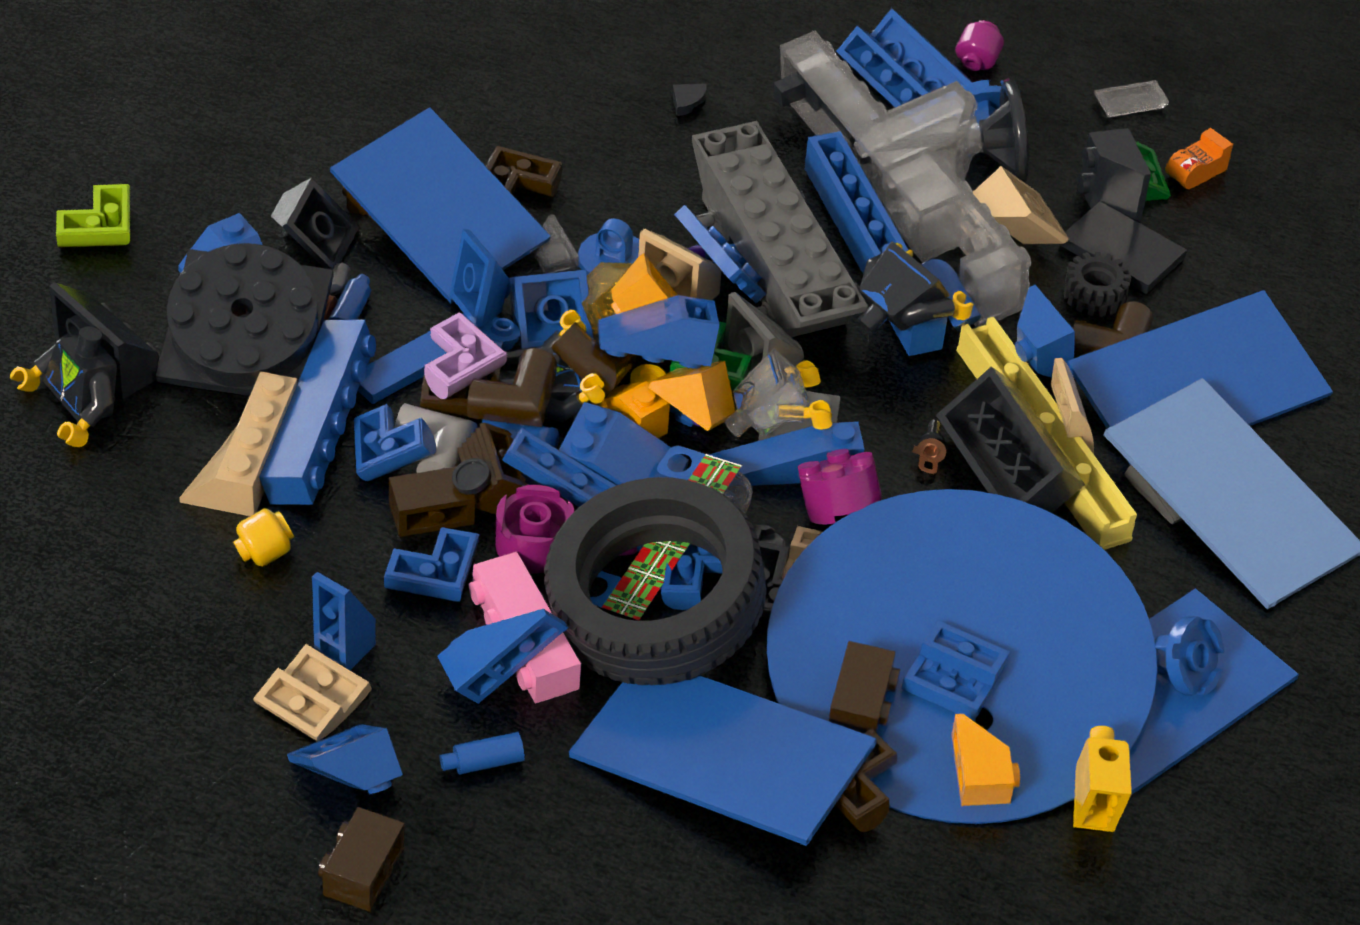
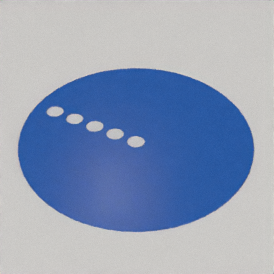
M953 489L919 491L877 501L859 511L852 512L818 535L802 551L781 583L771 609L767 631V660L769 676L777 702L823 720L829 721L830 707L848 641L896 651L894 667L901 669L896 692L888 691L885 701L892 702L887 726L879 725L877 734L897 753V764L874 777L871 781L890 799L889 808L924 819L965 824L1007 822L1050 811L1074 800L1076 764L1087 738H1090V730L1096 726L1112 728L1114 730V740L1127 742L1130 751L1148 718L1155 693L1157 657L1156 648H1154L1155 641L1152 626L1137 591L1121 567L1102 547L1069 522L1042 508L998 494ZM937 620L1010 651L1009 658L983 706L993 717V724L986 731L1009 747L1011 762L1018 763L1020 786L1013 789L1009 804L961 806L952 742L955 714L957 713L901 689L905 675L920 654L922 643Z

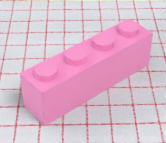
M517 552L473 565V582L469 583V592L474 604H480L484 610L486 625L539 609H545L552 614ZM562 633L516 672V677L521 689L528 690L536 704L579 690L581 663L564 633Z

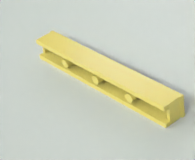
M994 317L987 318L986 325L971 329L969 324L962 325L957 352L976 379L992 366L1014 382L1085 485L1070 497L1065 504L1085 533L1104 550L1131 542L1137 516L1136 512L1081 437L1068 438L1057 403L1028 363L1023 362L1019 358L1015 345Z

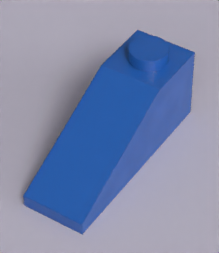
M316 572L312 576L314 649L346 669L351 670L376 645L375 618L350 590Z
M539 609L468 630L460 637L454 639L437 657L454 689L474 702L480 703L568 629V626L563 620L547 610Z

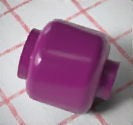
M989 21L972 22L965 27L956 45V55L962 62V65L971 71H978L979 69L988 70L995 65L1003 48V36L998 27Z

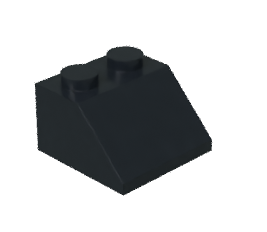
M1129 128L1090 132L1087 146L1082 150V171L1077 175L1079 193L1084 194L1090 208H1093L1101 201L1141 223L1151 173Z

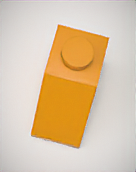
M647 381L620 385L601 403L593 404L620 412L658 439L668 433L670 403L649 389L650 383Z
M955 714L952 742L961 806L1009 804L1013 789L1020 786L1018 763L1011 762L1009 747L966 715Z

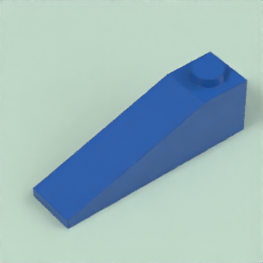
M841 422L832 423L830 428L823 430L810 426L709 455L742 465L728 487L800 483L798 471L800 464L810 461L820 462L827 460V453L838 449H848L850 455L863 453L864 445L859 423Z

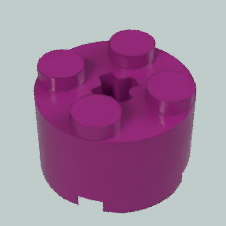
M838 449L827 453V460L820 462L810 461L798 466L805 506L809 520L812 523L834 524V516L849 515L882 500L875 461L871 452L850 455L848 449Z
M525 485L517 488L516 494L511 495L507 499L505 495L500 500L496 511L495 546L499 557L517 552L530 574L545 573L546 558L550 552V545L554 541L557 532L561 529V526L574 513V507L571 502L568 501L567 503L562 499L560 492L556 489L544 485Z

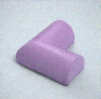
M459 312L431 327V339L447 353L425 365V378L432 392L440 399H446L471 385L473 379H481L504 366L507 361V353Z

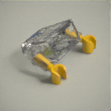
M774 348L735 388L733 395L737 410L725 420L726 426L737 437H741L750 427H753L761 435L767 436L784 422H803V418H811L815 429L823 430L832 426V413L827 402L818 400L811 403L809 407H805L809 403L805 387H813L821 382L818 369L810 361H802L795 367Z

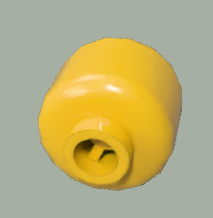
M262 509L238 523L236 530L239 539L233 543L244 562L252 559L256 565L263 567L290 551V540L294 538V535L279 511L273 513L269 509Z

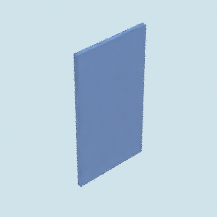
M1203 378L1109 427L1103 434L1266 609L1274 607L1277 603L1360 556V540Z

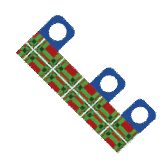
M674 446L668 450L661 460L657 471L664 476L706 485L724 494L742 465L685 447ZM674 455H688L692 459L691 466L683 472L671 471L668 468V461ZM660 541L644 544L622 578L603 571L598 574L597 577L606 580L608 587L602 595L590 597L592 603L595 606L639 620L664 583L666 563H668L672 571L690 543Z

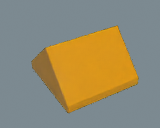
M725 361L714 362L711 364V367L701 365L698 369L678 368L651 381L648 386L649 389L707 431L729 420L736 412Z

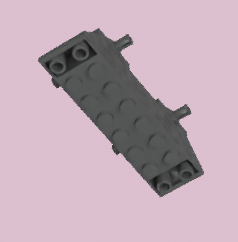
M754 121L692 135V144L703 188L702 200L709 211L708 213L695 216L706 227L713 225L722 233L729 244H735L737 250L748 261L746 263H749L761 276L762 279L757 283L766 292V295L760 299L762 306L756 308L782 327L790 337L848 324L850 315L864 312L868 305L859 291L858 283L853 282L805 202L804 193L796 187L758 122Z

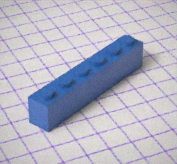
M365 320L323 321L259 476L270 504L313 505L318 490L323 487L325 472L329 462L334 459L335 447L340 435L345 431L347 416L350 409L355 406L359 383L365 380L366 365H368L370 358L376 352L375 337L370 335Z

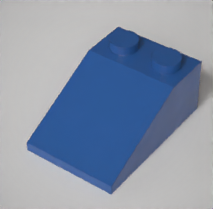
M584 402L559 451L615 485L644 478L668 477L658 473L657 467L671 447L620 412ZM681 454L674 455L668 461V468L673 472H683L688 466L689 459Z

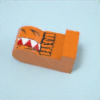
M1209 128L1201 133L1199 141L1187 147L1186 150L1181 149L1175 152L1167 162L1165 172L1186 189L1194 188L1227 170L1233 144L1215 130Z

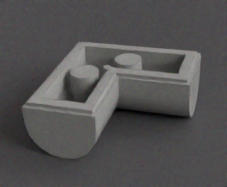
M404 403L399 410L395 428L422 417L429 426L436 443V453L420 460L417 473L458 466L461 460L457 448L462 447V443L467 442L466 438L471 437L470 433L476 432L477 424L471 420Z

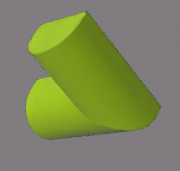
M93 185V209L58 210L56 224L58 248L129 244L130 185Z

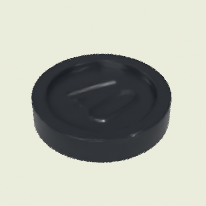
M471 458L461 462L452 474V481L456 489L467 495L482 491L491 480L490 468L485 461L478 458Z

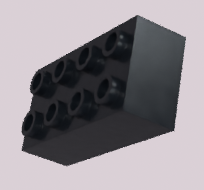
M992 366L936 415L988 493L1021 500L1053 513L1085 485L1014 382Z

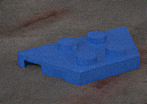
M686 205L674 214L733 283H736L741 291L751 300L757 303L766 295V292L757 283L762 279L761 276L749 263H746L748 261L734 246H731L713 225L708 229Z

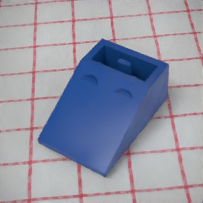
M677 295L598 320L600 349L605 350L610 355L625 357L628 354L641 355L643 359L655 363H662L665 359L678 361L680 365L693 369H698L701 365L711 367L719 329L715 301Z

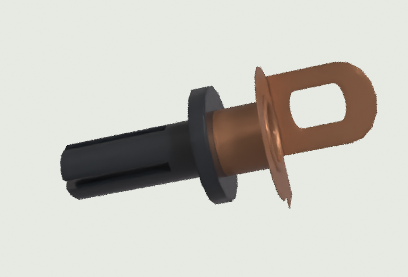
M935 420L929 422L928 432L922 435L919 445L914 446L912 451L920 455L919 468L930 474L937 472L938 462L946 456L945 438L940 434L942 424L938 420L935 432H933ZM925 461L933 463V469L925 468Z

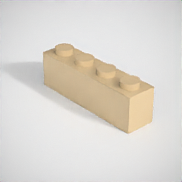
M260 371L238 425L180 496V503L246 516L256 513L265 492L259 476L296 389L297 378Z

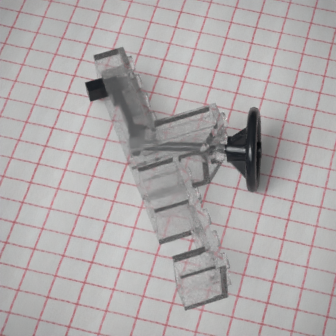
M816 31L780 45L781 79L773 82L774 98L782 107L790 104L816 136L841 131L898 233L922 262L958 246L967 256L960 258V281L981 314V318L974 325L976 327L984 326L987 323V318L994 317L999 321L1021 311L1030 287L1028 280L1029 267L1031 266L1030 256L1025 248L1019 247L1014 242L1006 226L1000 225L995 220L989 207L975 197L970 185L965 181L973 155L982 151L983 154L989 155L1005 167L1007 171L1024 183H1027L1029 173L1028 132L1023 100L1015 80L1007 78L1003 81L1000 89V108L988 118L979 120L978 126L975 117V110H977L976 99L958 81L886 111L885 106L871 96L866 84L863 81L859 82L853 75L849 64L846 61H841L835 54L831 43L824 41Z

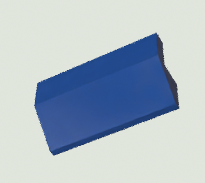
M893 9L887 13L871 34L857 26L836 51L918 129L956 114L954 112L953 97L957 98V90L973 83Z

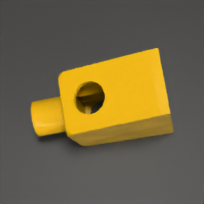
M1096 726L1090 730V738H1087L1076 764L1073 827L1114 832L1131 796L1129 744L1125 741L1114 740V730L1112 728Z

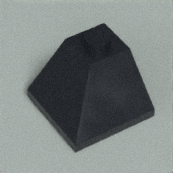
M312 178L283 193L271 215L323 268L332 270L335 265L343 260L360 227Z

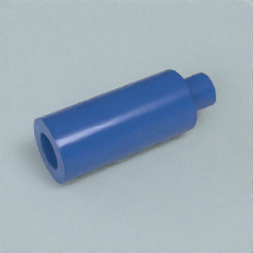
M359 274L356 278L350 279L347 282L328 320H358L371 295L370 279L368 276Z
M514 732L453 745V752L440 755V763L443 771L457 769L459 774H465L524 761V748L520 734Z

